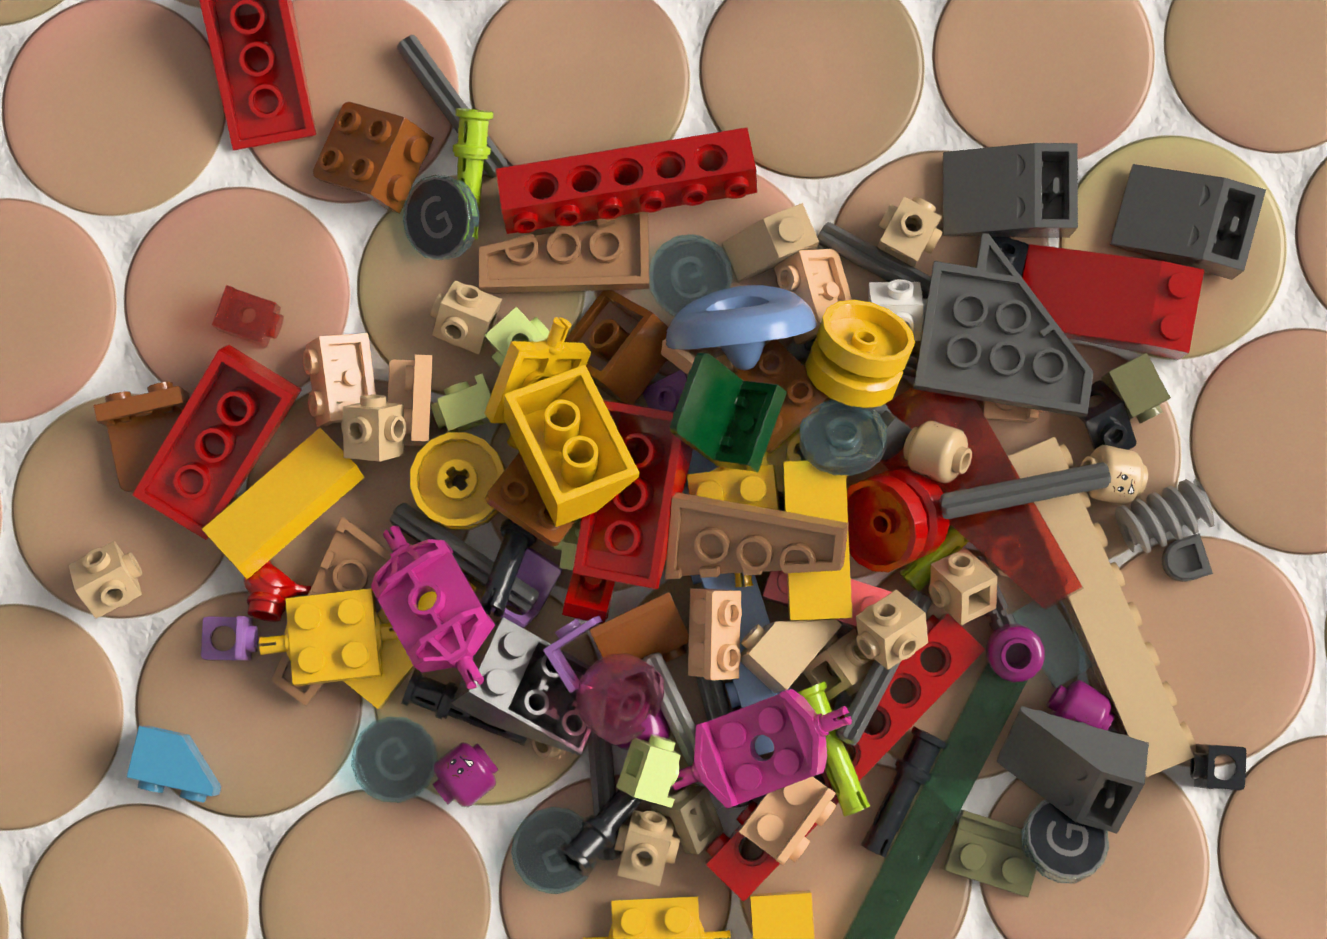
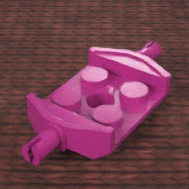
M399 526L390 527L393 535L386 529L383 537L393 552L390 554L392 558L375 573L371 588L413 666L421 673L455 667L466 683V687L468 689L476 688L477 685L474 680L481 685L484 682V677L475 665L473 656L494 628L493 620L484 611L455 560L452 548L444 540L427 539L410 545L407 543ZM427 592H436L437 598L433 607L420 611L418 609L420 598Z
M789 689L716 719L696 725L694 762L691 766L679 770L678 778L683 777V779L675 782L672 786L675 790H680V788L696 782L703 783L726 808H730L824 773L827 760L826 735H829L830 731L852 724L851 716L840 720L837 719L848 714L849 711L843 706L824 715L822 713L817 714L803 696L795 690ZM760 735L769 737L774 744V753L770 759H763L756 753L755 742Z

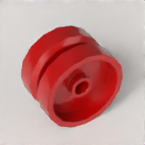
M896 466L849 486L847 489L849 554L858 564L871 571L890 572L935 552L945 541L950 524V519L943 518L940 511L939 499L943 492L934 480L911 471L909 466Z

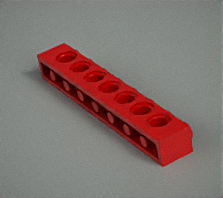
M948 613L943 614L939 619L932 614L926 620L928 644L917 650L910 658L900 662L876 708V711L881 714L883 719L881 729L872 735L864 732L856 745H851L853 749L851 762L859 781L986 650ZM928 647L935 648L942 656V664L935 672L926 671L920 663L921 653ZM898 678L906 679L912 686L911 698L902 704L896 702L890 694V687ZM824 769V773L819 774L823 779V784L835 792ZM835 794L831 801L837 805L839 801ZM752 801L737 816L736 820L741 825L729 837L722 832L705 850L710 855L705 864L743 902L780 864L764 850L754 859L744 858L739 852V844L745 837L739 830L758 804L755 801ZM817 823L813 824L805 837L818 825Z

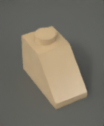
M803 203L763 218L722 242L738 283L775 268L776 265L798 251L817 250L819 244Z
M836 619L776 621L763 626V628L758 624L741 641L745 648L740 653V662L773 693L785 691L842 625Z

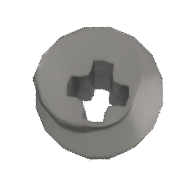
M1187 479L1180 481L1178 490L1172 486L1163 488L1162 497L1156 492L1151 493L1147 496L1146 503L1141 499H1136L1131 503V511L1124 505L1117 507L1115 511L1120 532L1132 552H1134V545L1137 544L1146 554L1151 552V538H1155L1161 547L1166 546V532L1168 531L1177 540L1183 539V525H1186L1193 534L1199 532L1197 520L1200 518L1209 528L1215 526L1210 500L1204 488L1196 479L1193 480V483Z

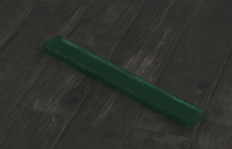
M988 661L986 662L945 741L948 743L946 749H941L929 772L932 776L930 782L922 785L843 939L895 938L1028 680L1024 682H1010L1002 679L990 668Z

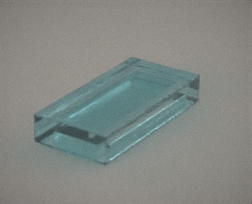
M1049 592L1044 593L1011 613L1016 624L1018 623L1030 628L1040 637L1045 650V660L1042 669L1054 688L1066 683L1093 666Z

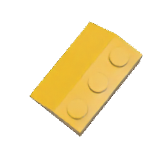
M586 365L504 394V421L555 527L597 512L639 477L640 473Z

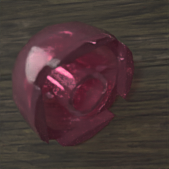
M628 653L606 655L593 663L580 680L576 695L577 709L585 725L597 736L614 745L628 743L646 730L641 724L648 715L651 714L656 717L664 697V679L660 673L655 671L652 665Z

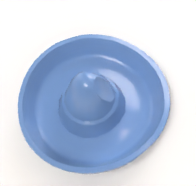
M764 285L736 286L705 295L681 309L667 329L666 346L671 349L680 350L721 347L724 354L736 368L749 370L759 361L765 341L807 333L817 326V321L810 306L791 291Z

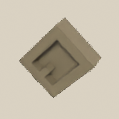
M688 785L680 788V790H675L671 786L668 796L675 799L672 808L653 803L651 809L664 816H670L685 853L698 855L724 829L708 789L705 786Z

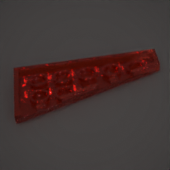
M912 387L885 403L891 413L911 429L920 427V425L927 421H936L960 429L966 435L968 448L972 451L971 463L965 473H959L951 482L940 483L935 481L943 494L1020 479L1019 474L975 399L916 390ZM904 447L894 457L887 460H879L888 469L896 466H908V460L905 459L903 453ZM1035 502L950 519L952 527L1045 610L1084 589Z

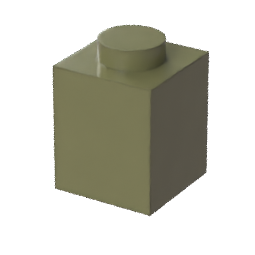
M1147 353L1109 371L1101 377L1102 381L1124 402L1129 420L1137 417L1140 424L1161 414L1163 411L1160 404L1171 398Z

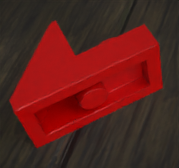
M572 573L562 615L584 621L600 616L602 622L599 624L605 623L608 618L616 581Z

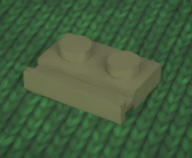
M961 810L959 823L955 829L943 869L1028 897L1039 860L1029 844L1027 830Z

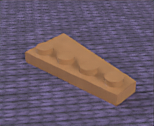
M648 212L621 215L610 220L597 219L576 226L556 227L553 232L538 236L529 234L479 247V290L486 293L650 289Z
M677 492L672 497L665 580L680 579L682 576L700 575V578L718 577L720 574L743 573V576L761 575L765 571H783L784 573L840 571L845 560L849 523Z
M341 516L336 532L307 596L370 589L375 573L392 558L390 556L391 552ZM375 596L376 613H378L381 605ZM283 652L271 681L305 706L309 704L324 684L294 686L292 682L291 661L286 652Z

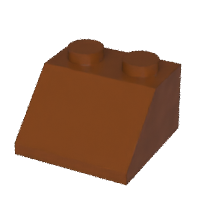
M603 290L564 341L584 343L591 351L586 367L595 385L620 402L631 405L644 393L648 384L664 363L668 361L661 354L662 341L666 339L668 326L653 312L613 290Z
M670 592L590 629V633L612 678L622 676L624 682L644 674L640 665V660L644 657L659 652L665 663H668L686 654L684 645L689 643V634Z

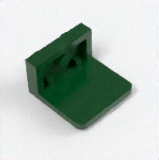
M698 353L688 373L687 381L670 424L671 433L716 466L758 472L787 391L778 384L744 381L709 353Z

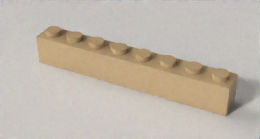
M1055 437L1007 456L1002 460L1010 480L1066 470L1073 467V461L1065 444L1058 445ZM1087 492L1021 504L1100 690L1111 701L1110 712L1115 714L1113 720L1119 734L1149 743L1145 777L1147 778L1194 758L1190 748L1195 745L1193 735L1184 721L1181 723L1178 721L1173 709L1177 705L1175 694L1167 681L1161 682L1155 668L1160 665L1156 650L1151 642L1145 643L1138 629L1139 626H1142L1139 611L1133 602L1127 603L1121 587L1125 586L1122 572L1116 562H1109L1104 547L1108 546L1105 533L1098 522L1092 523L1086 509L1091 506Z

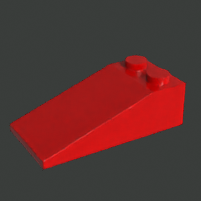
M199 0L233 151L315 136V123L292 0Z
M1028 244L1022 278L1067 338L1179 360L1189 353L1204 269L1158 260Z
M231 345L219 349L132 496L207 540L209 537L202 528L231 504L302 389Z
M603 400L640 474L634 482L597 512L582 517L573 573L658 589L667 556L672 497L677 492L683 493L693 448L671 433L670 424L674 412Z

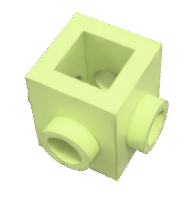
M515 307L485 334V338L496 351L491 358L501 368L511 341H544L547 339L550 331L537 317L529 321Z

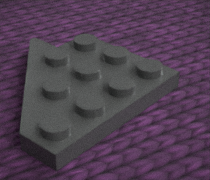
M982 233L976 268L934 261L913 389L1085 418L1088 414L1093 370L991 236Z

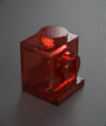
M226 285L212 326L219 332L267 348L270 338L276 339L278 337L284 316L279 314L281 307L276 302ZM254 309L256 312L255 319L250 323H244L242 321L244 311Z

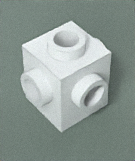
M903 279L891 282H869L868 302L887 308L902 318L912 330L914 340L921 341L927 299L922 297L920 282H910Z

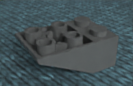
M1027 143L943 152V236L981 237L982 233H985L991 237L1070 238L1077 230L1078 143Z
M1133 164L1110 245L1174 264L1204 269L1206 273L1233 280L1245 270L1266 189L1224 177Z
M502 617L494 623V628L473 656V661L484 677V682L479 685L474 680L477 687L468 689L462 678L451 704L489 725L576 755H581L614 679L561 650L582 684V687L570 693L543 649L551 644Z
M1021 706L999 752L997 763L1073 821L1117 834L1145 785L1149 743L1124 734H1117L1089 726L1086 723L1072 721L1041 710Z

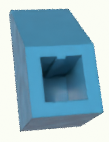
M148 725L139 726L127 773V778L139 780L137 788L163 793L165 786L181 790V798L197 802H205L207 796L220 795L221 785L190 735Z

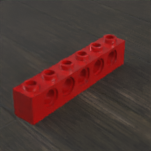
M748 127L496 168L501 210L507 234L531 233L536 229L554 226L567 227L579 222L597 219L610 220L621 215L639 212L653 213L664 208L682 205L696 206L706 201L724 198L738 199L757 193L756 165Z

